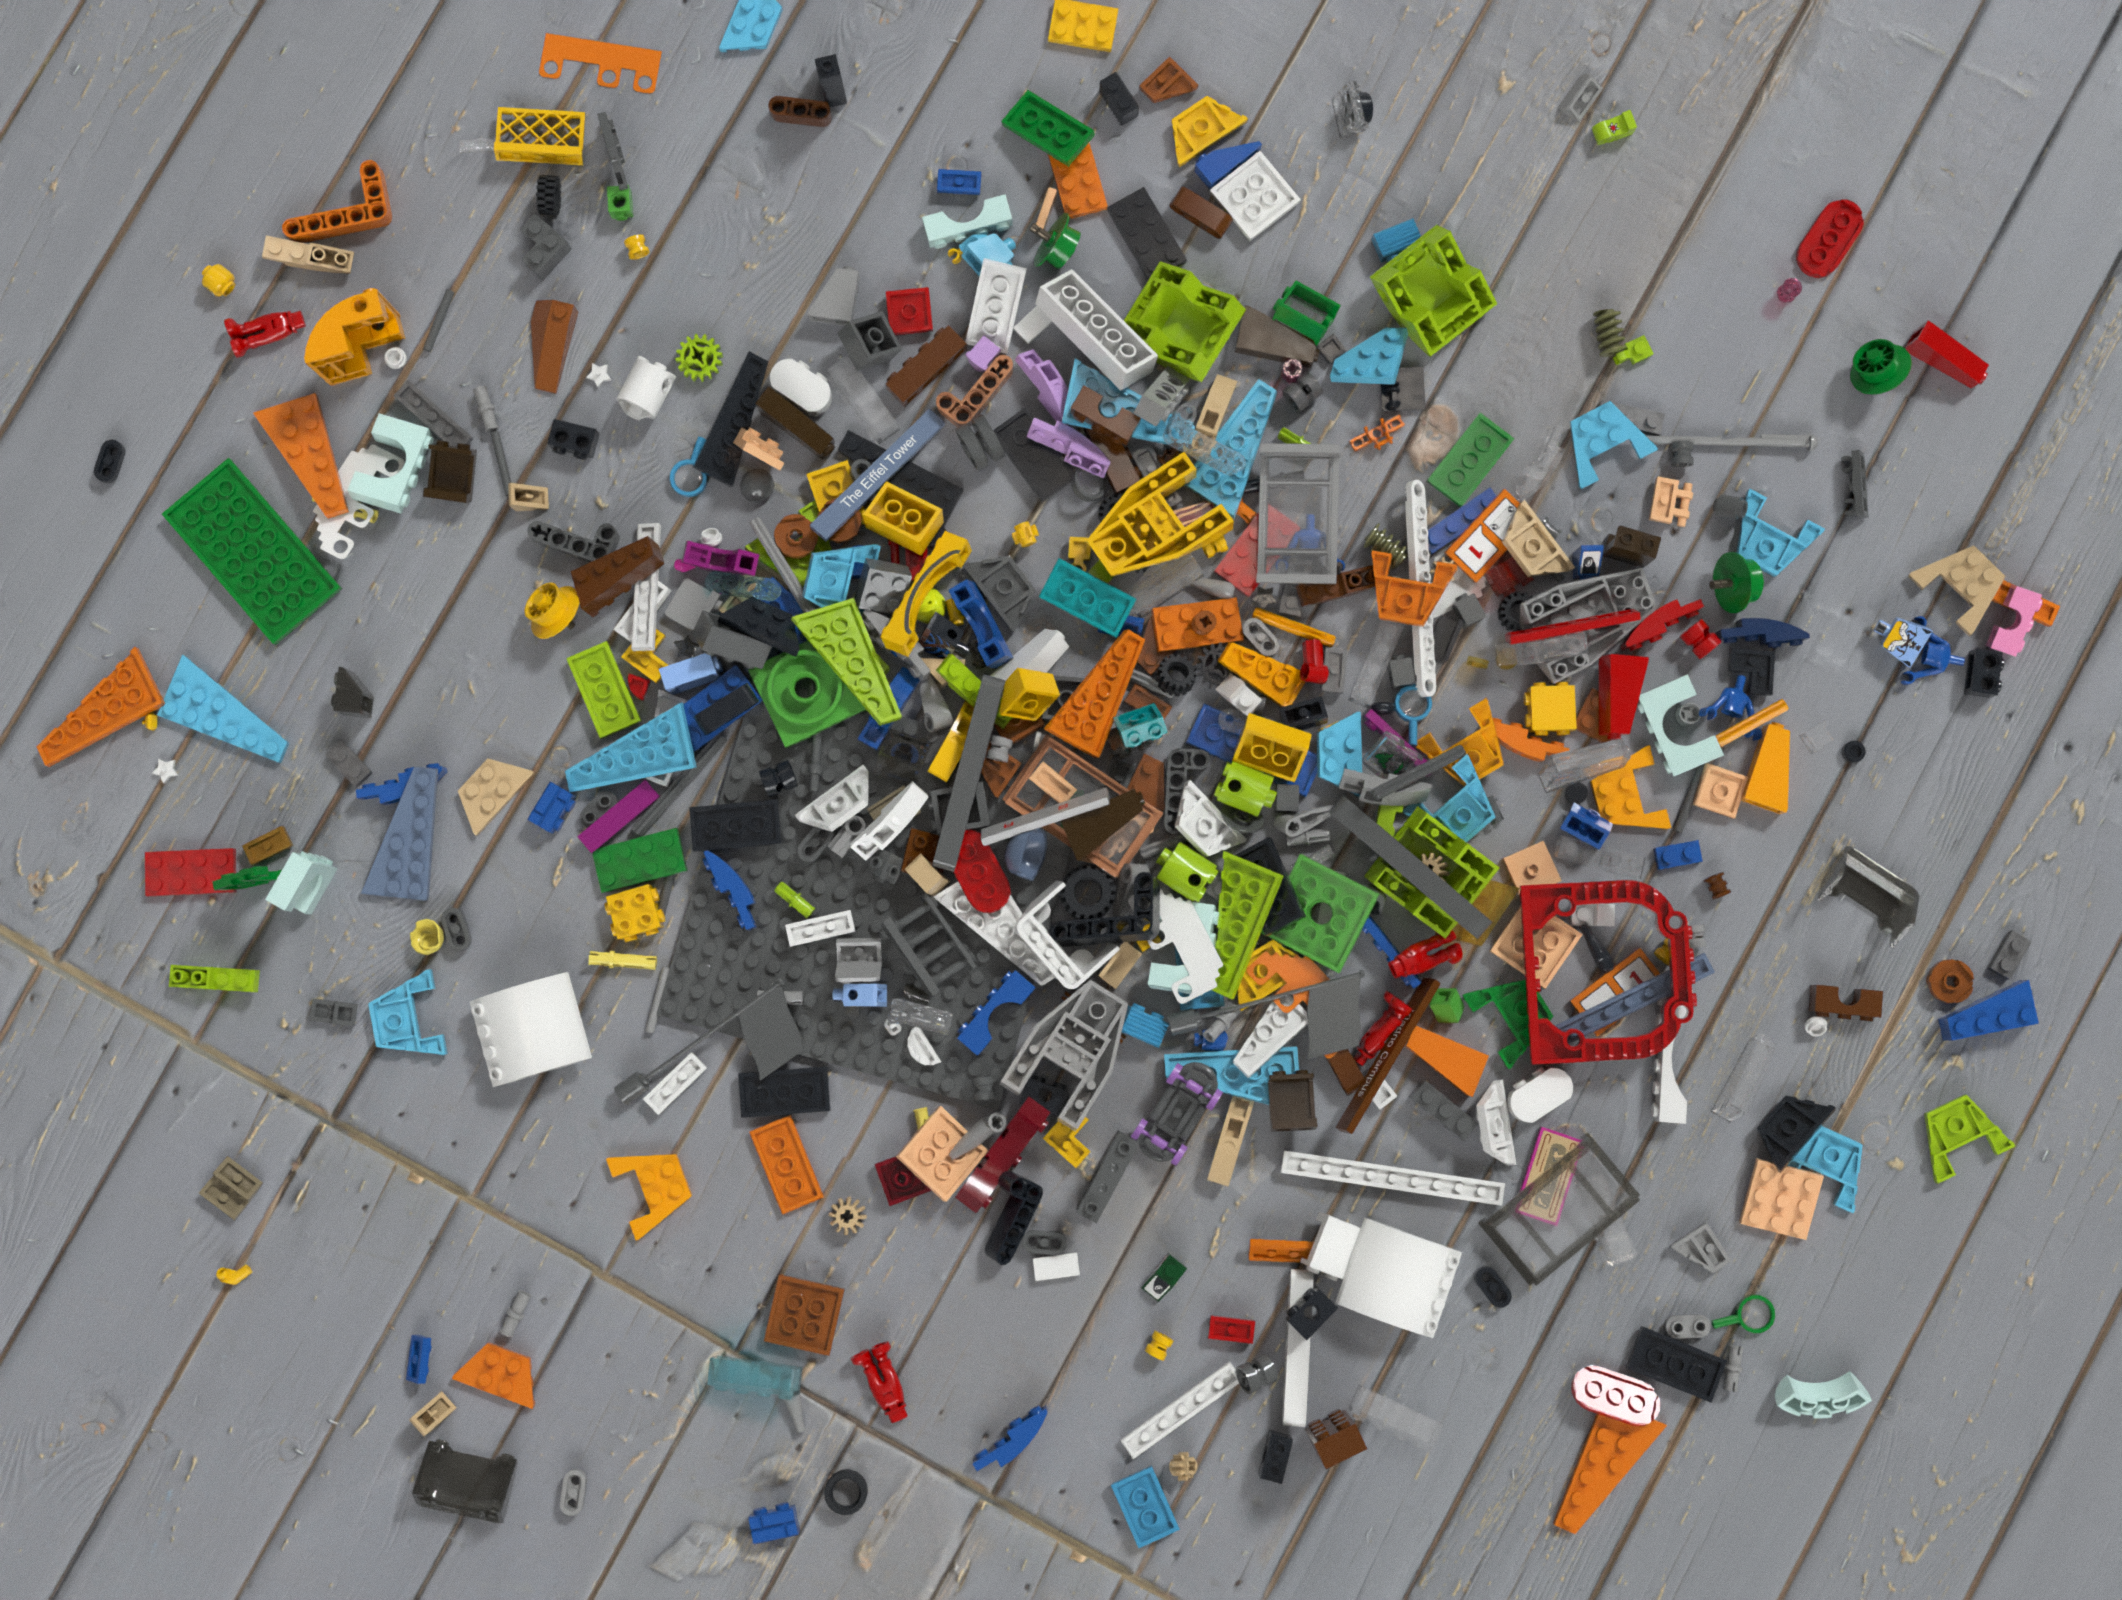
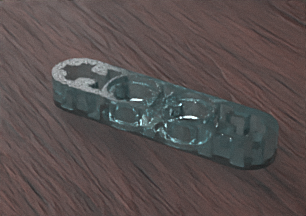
M713 571L705 578V586L711 592L713 590L721 595L743 598L754 597L759 600L774 601L781 594L780 585L771 578ZM734 581H738L737 586L733 589H730L731 583ZM756 583L755 589L748 592V587Z

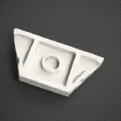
M864 765L860 766L795 814V816L802 823L831 832L868 805L869 771Z
M1191 780L1184 783L1175 827L1204 858L1246 842L1247 839L1239 831L1232 829L1224 822L1218 808Z
M1503 1079L1494 1080L1476 1105V1118L1481 1132L1480 1141L1483 1145V1151L1507 1166L1517 1165Z

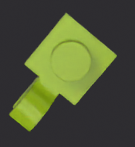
M1645 335L1625 343V350L1617 353L1613 360L1616 366L1629 359L1632 365L1651 357L1654 353Z

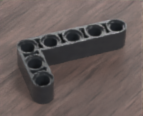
M1141 872L1134 880V915L1058 921L1051 925L1049 935L1063 947L1152 940L1157 937L1160 928V885L1150 873ZM1151 881L1147 888H1143L1146 882ZM1151 902L1150 906L1143 910L1144 905ZM1150 923L1149 929L1143 931L1144 926ZM1129 925L1128 930L1122 933L1123 927ZM1108 927L1107 931L1101 934L1102 929ZM1086 929L1085 934L1080 936V932ZM1065 930L1064 936L1059 938V934Z

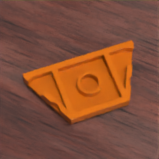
M489 1342L452 1376L453 1380L531 1409L535 1407L531 1358Z

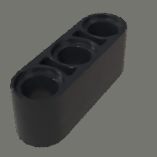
M746 683L702 710L693 718L706 736L760 701L749 684Z

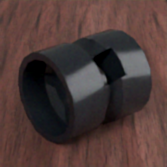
M789 760L777 763L774 769L767 767L759 770L762 783L769 797L780 794L783 788L790 790L798 787Z

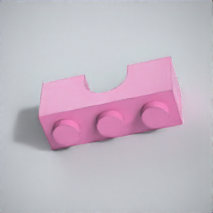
M2011 584L2003 605L2015 611L2016 620L2007 628L1994 625L1986 646L2016 657L2017 653H2020L2024 647L2025 641L2023 639L2026 632H2030L2034 620L2032 618L2035 611L2038 612L2042 605V594Z

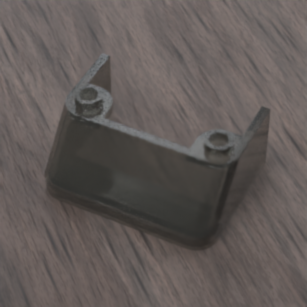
M1846 846L1822 880L1817 899L1822 901L1826 895L1838 897L1841 893H1844L1878 916V927L1884 933L1891 934L1889 946L1894 948L1915 925L1919 893L1910 884L1855 848Z

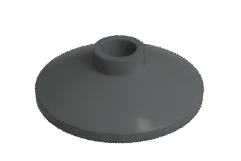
M1226 804L1221 809V816L1224 822L1236 831L1255 833L1263 826L1264 819L1261 812L1256 817Z

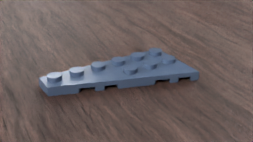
M417 766L413 768L361 894L426 901L429 899L438 769Z

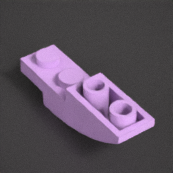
M1034 349L1018 354L1015 361L1040 391L1037 397L1056 422L1057 420L1062 422L1068 394V387L1050 359L1043 362Z
M1034 417L1027 434L1028 438L1066 454L1065 462L1104 478L1110 461L1094 443L1075 429L1058 420L1055 426Z

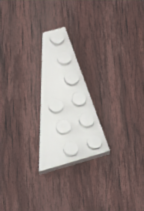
M959 882L954 883L934 896L937 901L1039 985L1043 986L1056 978L1017 933L1016 923L1022 916V912L1011 895L1007 904L1001 910L994 913H983L973 908Z

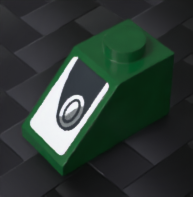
M1168 1252L1141 1288L1159 1302L1174 1287L1187 1270V1267Z

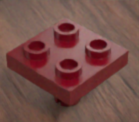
M896 1156L874 1164L889 1207L932 1191Z

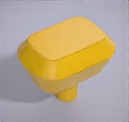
M149 713L145 716V720H142V724H145V728L149 730H156L157 716L154 713Z

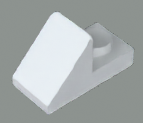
M1229 674L1215 689L1246 717L1248 713L1253 714L1263 703V700L1246 687L1242 680L1232 674Z
M1615 904L1577 905L1575 912L1570 915V926H1581L1584 923H1587L1588 926H1615Z

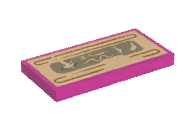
M1540 1126L1513 1211L1557 1226L1584 1141Z

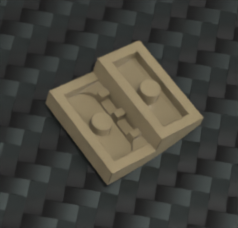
M227 1156L212 1173V1178L200 1190L199 1194L235 1221L256 1195L263 1182Z

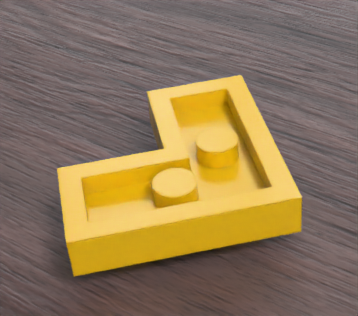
M657 629L655 651L666 637ZM631 645L621 656V658L656 684L661 680L659 669L668 666L667 663L653 654L655 651H633Z
M1087 1117L1084 1118L1076 1131L1057 1121L1043 1137L1050 1146L1075 1168L1091 1152L1074 1137L1088 1122L1089 1119Z

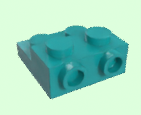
M1155 703L1113 717L1125 747H1137L1146 740H1157L1168 733L1163 716Z

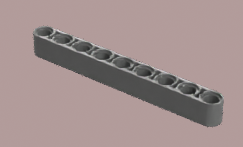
M983 675L932 865L934 867L955 871L1004 689L1005 680Z
M1343 795L1329 811L1475 938L1479 939L1493 923L1347 797Z

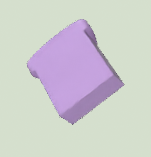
M983 336L973 349L965 355L976 371L985 372L991 362L1001 352V349Z

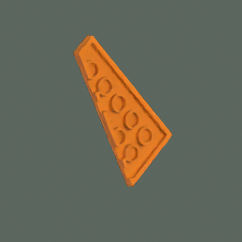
M316 393L253 412L324 515L329 519L348 513L347 502Z
M1124 630L1044 729L1093 758H1100L1114 722L1113 717L1117 714L1145 639L1131 630Z

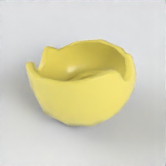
M423 919L417 921L415 929L410 933L413 949L423 955H430L438 951L444 942L443 930L433 920Z

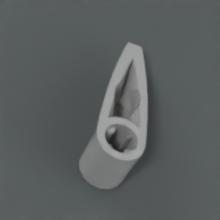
M929 674V677L920 684V695L925 713L924 725L929 732H935L950 728L953 724V718L940 690Z
M1335 804L1311 808L1294 815L1285 812L1279 813L1274 820V826L1278 831L1290 837H1295L1332 815L1329 811Z
M1126 863L1121 868L1115 895L1113 917L1125 916L1130 909L1128 899L1134 895V880L1136 876L1141 872L1150 873L1146 864Z
M998 1112L982 1117L949 1153L951 1159L954 1160L986 1141L993 1134L1003 1131L1006 1128L1005 1117Z

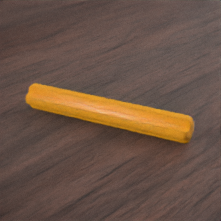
M1258 607L1254 609L1252 618H1257L1265 624L1309 640H1320L1322 645L1332 647L1336 639L1334 635Z
M1780 699L1715 735L1720 747L1788 711L1789 708L1786 702Z

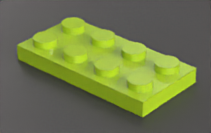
M607 641L566 658L600 739L642 722Z

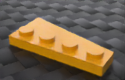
M1233 642L1228 643L1218 659V662L1281 708L1292 705L1305 684L1300 679V670L1258 654Z

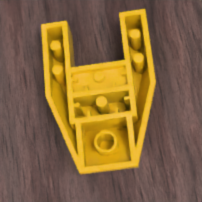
M1185 452L1130 486L1087 539V543L1111 577L1178 559L1216 541L1233 530L1234 521L1222 504L1184 527L1164 499L1196 478V467Z

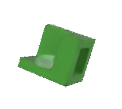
M1438 988L1430 1002L1431 1009L1439 1023H1459L1464 1010V1004L1456 988Z

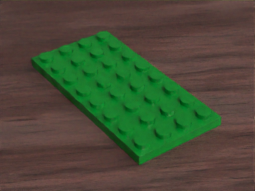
M227 458L162 513L163 517L274 645H277L343 589L230 458Z

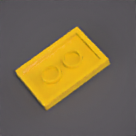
M1055 0L1048 42L1111 52L1119 8L1072 0Z
M848 460L806 474L819 512L824 507V504L838 498L854 482L850 476ZM862 506V507L859 509V512H860L861 518H862V525H864L865 523H864L863 514H864L865 510H864V507Z

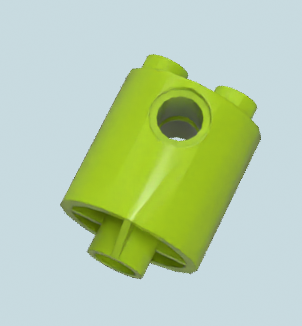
M1227 761L1222 773L1225 779L1223 783L1218 782L1214 792V796L1217 797L1216 801L1258 817L1263 805L1271 808L1277 794L1276 791L1270 789L1274 776L1234 761L1232 763ZM1236 779L1240 781L1241 786L1238 789H1232L1229 786V782Z
M1179 842L1173 852L1165 848L1156 863L1163 867L1156 879L1188 900H1191V902H1194V900L1200 901L1206 892L1204 885L1206 882L1211 884L1218 874L1217 865L1182 842ZM1198 874L1201 877V881L1193 882L1190 875Z

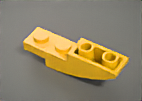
M964 701L928 769L929 773L945 782L948 781L962 756L974 707Z

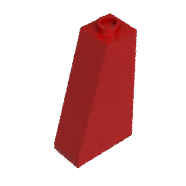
M1929 320L1913 332L1905 346L1910 355L1971 389L1977 384L1981 385L1988 375L1986 373L1989 367L1988 363Z
M1608 654L1599 658V735L1607 736L1608 740H1620L1621 736L1630 734L1649 657Z

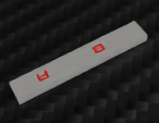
M1106 787L981 829L983 846L1109 805L1108 789Z

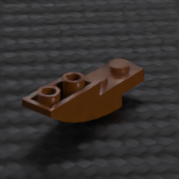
M1373 565L1341 572L1336 576V584H1298L1296 589L1301 606L1322 604L1376 588Z

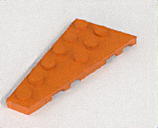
M134 647L130 651L131 654L124 661H120L115 666L116 669L107 678L104 677L80 702L81 705L74 712L71 711L66 716L67 719L58 728H54L37 746L45 766H53L165 705L139 648Z
M1596 1414L1553 1524L1576 1534L1667 1425L1654 1419L1646 1426L1637 1427Z

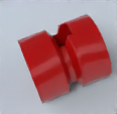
M1702 618L1680 635V638L1687 646L1693 647L1692 652L1699 660L1722 642L1714 632H1709L1710 627Z

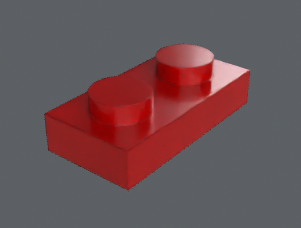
M1210 1315L1208 1339L1253 1344L1255 1320Z

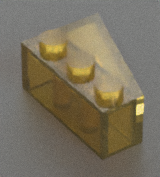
M1490 880L1472 905L1493 923L1479 939L1475 938L1460 925L1456 941L1481 947L1520 888Z

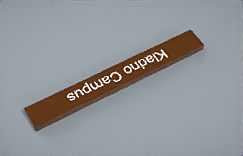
M1432 978L1422 979L1421 984L1408 1003L1413 1009L1412 1012L1403 1019L1400 1027L1398 1026L1388 1037L1384 1047L1379 1052L1336 1125V1129L1344 1133L1353 1134L1439 988V981Z

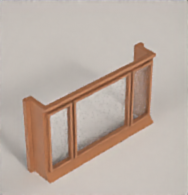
M1046 734L1002 800L1022 815L1058 804L1029 779L1043 761L1077 789L1070 799L1106 787L1109 792V799L1130 790ZM1145 801V804L1142 805L1143 811L1088 854L1086 858L1115 878H1119L1121 868L1124 864L1131 862L1163 815V812ZM1061 821L1041 827L1071 847Z

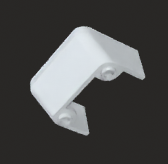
M1056 880L1030 903L1017 921L1016 931L1064 987L1075 989L1117 953L1120 948L1109 943L1095 957L1085 949H1078L1069 956L1052 939L1042 923L1049 917L1051 911L1047 902L1066 886L1063 882Z

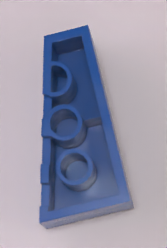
M2018 980L2012 983V985L1999 989L1993 994L1938 1018L1942 1039L1945 1041L2039 1024L2029 980Z

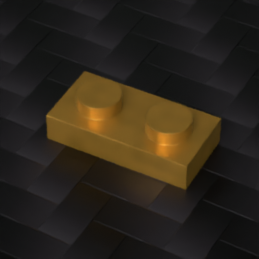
M280 826L242 845L250 864L253 866L294 846L284 826Z

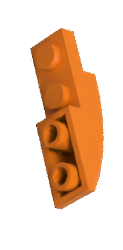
M1493 718L1499 744L1517 755L1537 762L1544 761L1546 755L1561 759L1568 757L1570 748L1564 747V743L1551 741V744L1542 742V738L1536 736L1527 738L1529 730L1524 729L1522 724L1511 722L1510 725L1503 724L1501 719Z

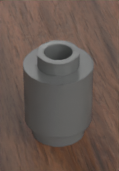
M1721 494L1713 503V511H1715L1716 516L1744 518L1748 509V502L1740 497Z

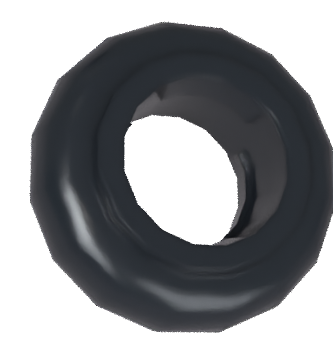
M1377 702L1369 706V711L1372 709L1377 715L1392 714L1396 711V705L1391 702Z

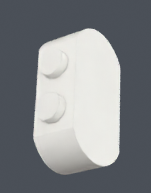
M784 359L776 363L770 373V382L774 391L810 417L820 416L829 409L832 403V392L826 377L818 372L815 375L809 371L810 367L801 360L796 362L793 359Z
M1540 1067L1531 1073L1533 1077L1527 1081L1521 1079L1513 1085L1514 1089L1509 1092L1507 1097V1107L1512 1116L1520 1121L1533 1123L1570 1099L1573 1093V1083L1565 1071L1558 1068L1547 1067L1544 1069Z

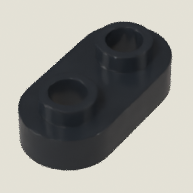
M111 439L105 441L101 446L94 467V475L103 483H112L119 475L125 456V447L120 442ZM114 449H117L116 455H112ZM110 469V474L106 476L105 472Z
M1482 1266L1476 1270L1474 1275L1475 1283L1489 1302L1498 1308L1506 1307L1511 1302L1512 1295L1496 1271L1488 1266ZM1485 1273L1489 1275L1487 1281L1482 1280V1275ZM1502 1292V1298L1497 1300L1495 1294Z

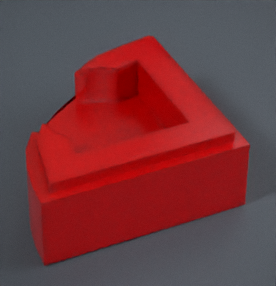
M629 673L628 684L631 692L639 700L644 701L651 681Z

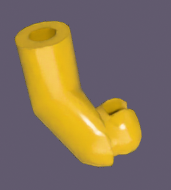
M245 1264L237 1271L224 1267L220 1268L216 1272V1277L220 1282L236 1285L253 1272Z

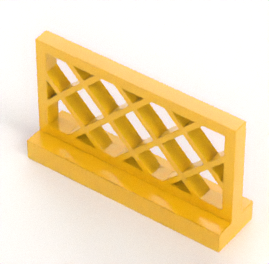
M498 107L496 140L494 142L496 160L583 165L585 112ZM503 114L513 115L515 120L507 125L502 120ZM527 116H534L537 121L529 127L523 120ZM550 117H555L559 122L551 128L545 121ZM570 119H580V124L574 129L567 122ZM518 123L526 129L519 135L512 130ZM542 124L548 131L539 137L533 130ZM561 126H564L569 131L563 138L555 132ZM507 132L514 137L510 142H501V137ZM530 133L536 140L531 144H526L522 139ZM552 134L558 141L554 145H547L544 140ZM574 136L579 141V147L569 146L566 141Z

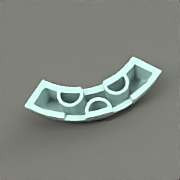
M1850 1371L1839 1378L1821 1383L1802 1382L1786 1375L1778 1384L1775 1392V1400L1778 1407L1797 1416L1804 1414L1812 1415L1813 1418H1831L1832 1414L1843 1411L1847 1414L1872 1401L1865 1387Z

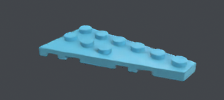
M1075 358L1062 423L1092 429V425L1085 421L1083 423L1076 421L1072 417L1073 414L1070 413V408L1084 385L1103 396L1098 410L1106 418L1115 417L1122 407L1134 414L1142 396L1127 387L1120 391L1109 378L1100 374L1099 371L1082 364L1081 361ZM1173 413L1168 416L1165 422L1161 420L1157 426L1141 418L1140 424L1132 438L1190 449L1195 426Z
M1297 1046L1281 1048L1249 1079L1233 1064V1060L1240 1050L1164 1054L1165 1077H1169L1177 1063L1182 1066L1192 1062L1203 1063L1214 1071L1217 1076L1218 1089L1223 1093L1269 1105L1268 1076L1272 1075L1274 1071H1286V1074H1295V1071L1299 1070Z

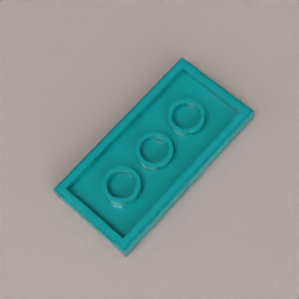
M1058 558L1039 595V598L1117 638L1137 600L1133 596Z

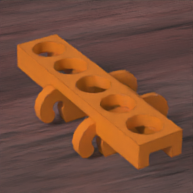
M1400 414L1384 422L1383 418H1380L1381 425L1369 431L1367 426L1363 427L1365 433L1349 441L1354 452L1373 442L1375 444L1374 448L1381 450L1380 446L1388 442L1393 444V437H1390L1389 434L1405 426ZM1398 420L1400 424L1393 427L1392 422ZM1379 430L1381 432V436L1374 437L1373 431ZM1367 436L1369 441L1365 442L1363 437ZM1383 437H1386V439H1384V440H1382V441H1380V442L1377 441V440H1379V439H1381V438H1383ZM1360 440L1362 444L1356 447L1354 441Z

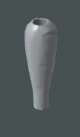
M1184 575L1182 584L1192 586L1222 599L1233 598L1235 591L1233 584L1221 580L1193 578Z
M792 1377L784 1379L780 1384L783 1399L795 1424L796 1432H804L805 1427L798 1383Z

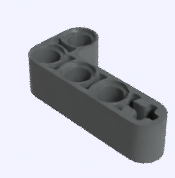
M541 521L532 522L527 530L529 537L537 544L589 563L596 560V553L598 551H605V555L614 552L620 539L617 529L609 523H604L598 527L593 540ZM542 530L545 534L548 535V538L541 534H538L537 536L535 533L536 531ZM608 530H612V538L608 540L604 539V533ZM558 536H564V542L560 545H555V539ZM579 543L585 544L582 552L575 551V547Z
M1177 748L1173 749L1168 755L1163 827L1169 835L1180 833L1177 828L1173 831L1171 826H1168V823L1172 821V815H1168V812L1176 814L1179 809L1170 807L1169 800L1173 797L1181 800L1184 783L1187 781V771L1199 772L1206 769L1210 758L1204 750ZM1180 754L1183 757V763L1180 765L1174 764L1171 760L1172 755ZM1196 755L1204 757L1205 764L1203 766H1197L1193 762V758ZM1172 776H1179L1182 779V785L1179 787L1171 785L1170 778Z

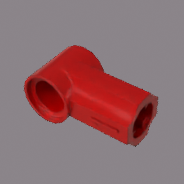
M1317 639L1306 640L1302 643L1303 664L1300 669V679L1304 682L1323 685L1328 679L1329 670L1323 663L1322 643Z

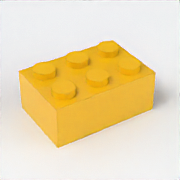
M887 481L863 514L865 528L919 555L923 554L944 523L941 508Z
M1248 713L1235 746L1232 761L1295 783L1309 750L1312 734Z

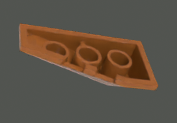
M538 300L535 303L531 318L535 389L557 394L579 313L573 304L557 300Z

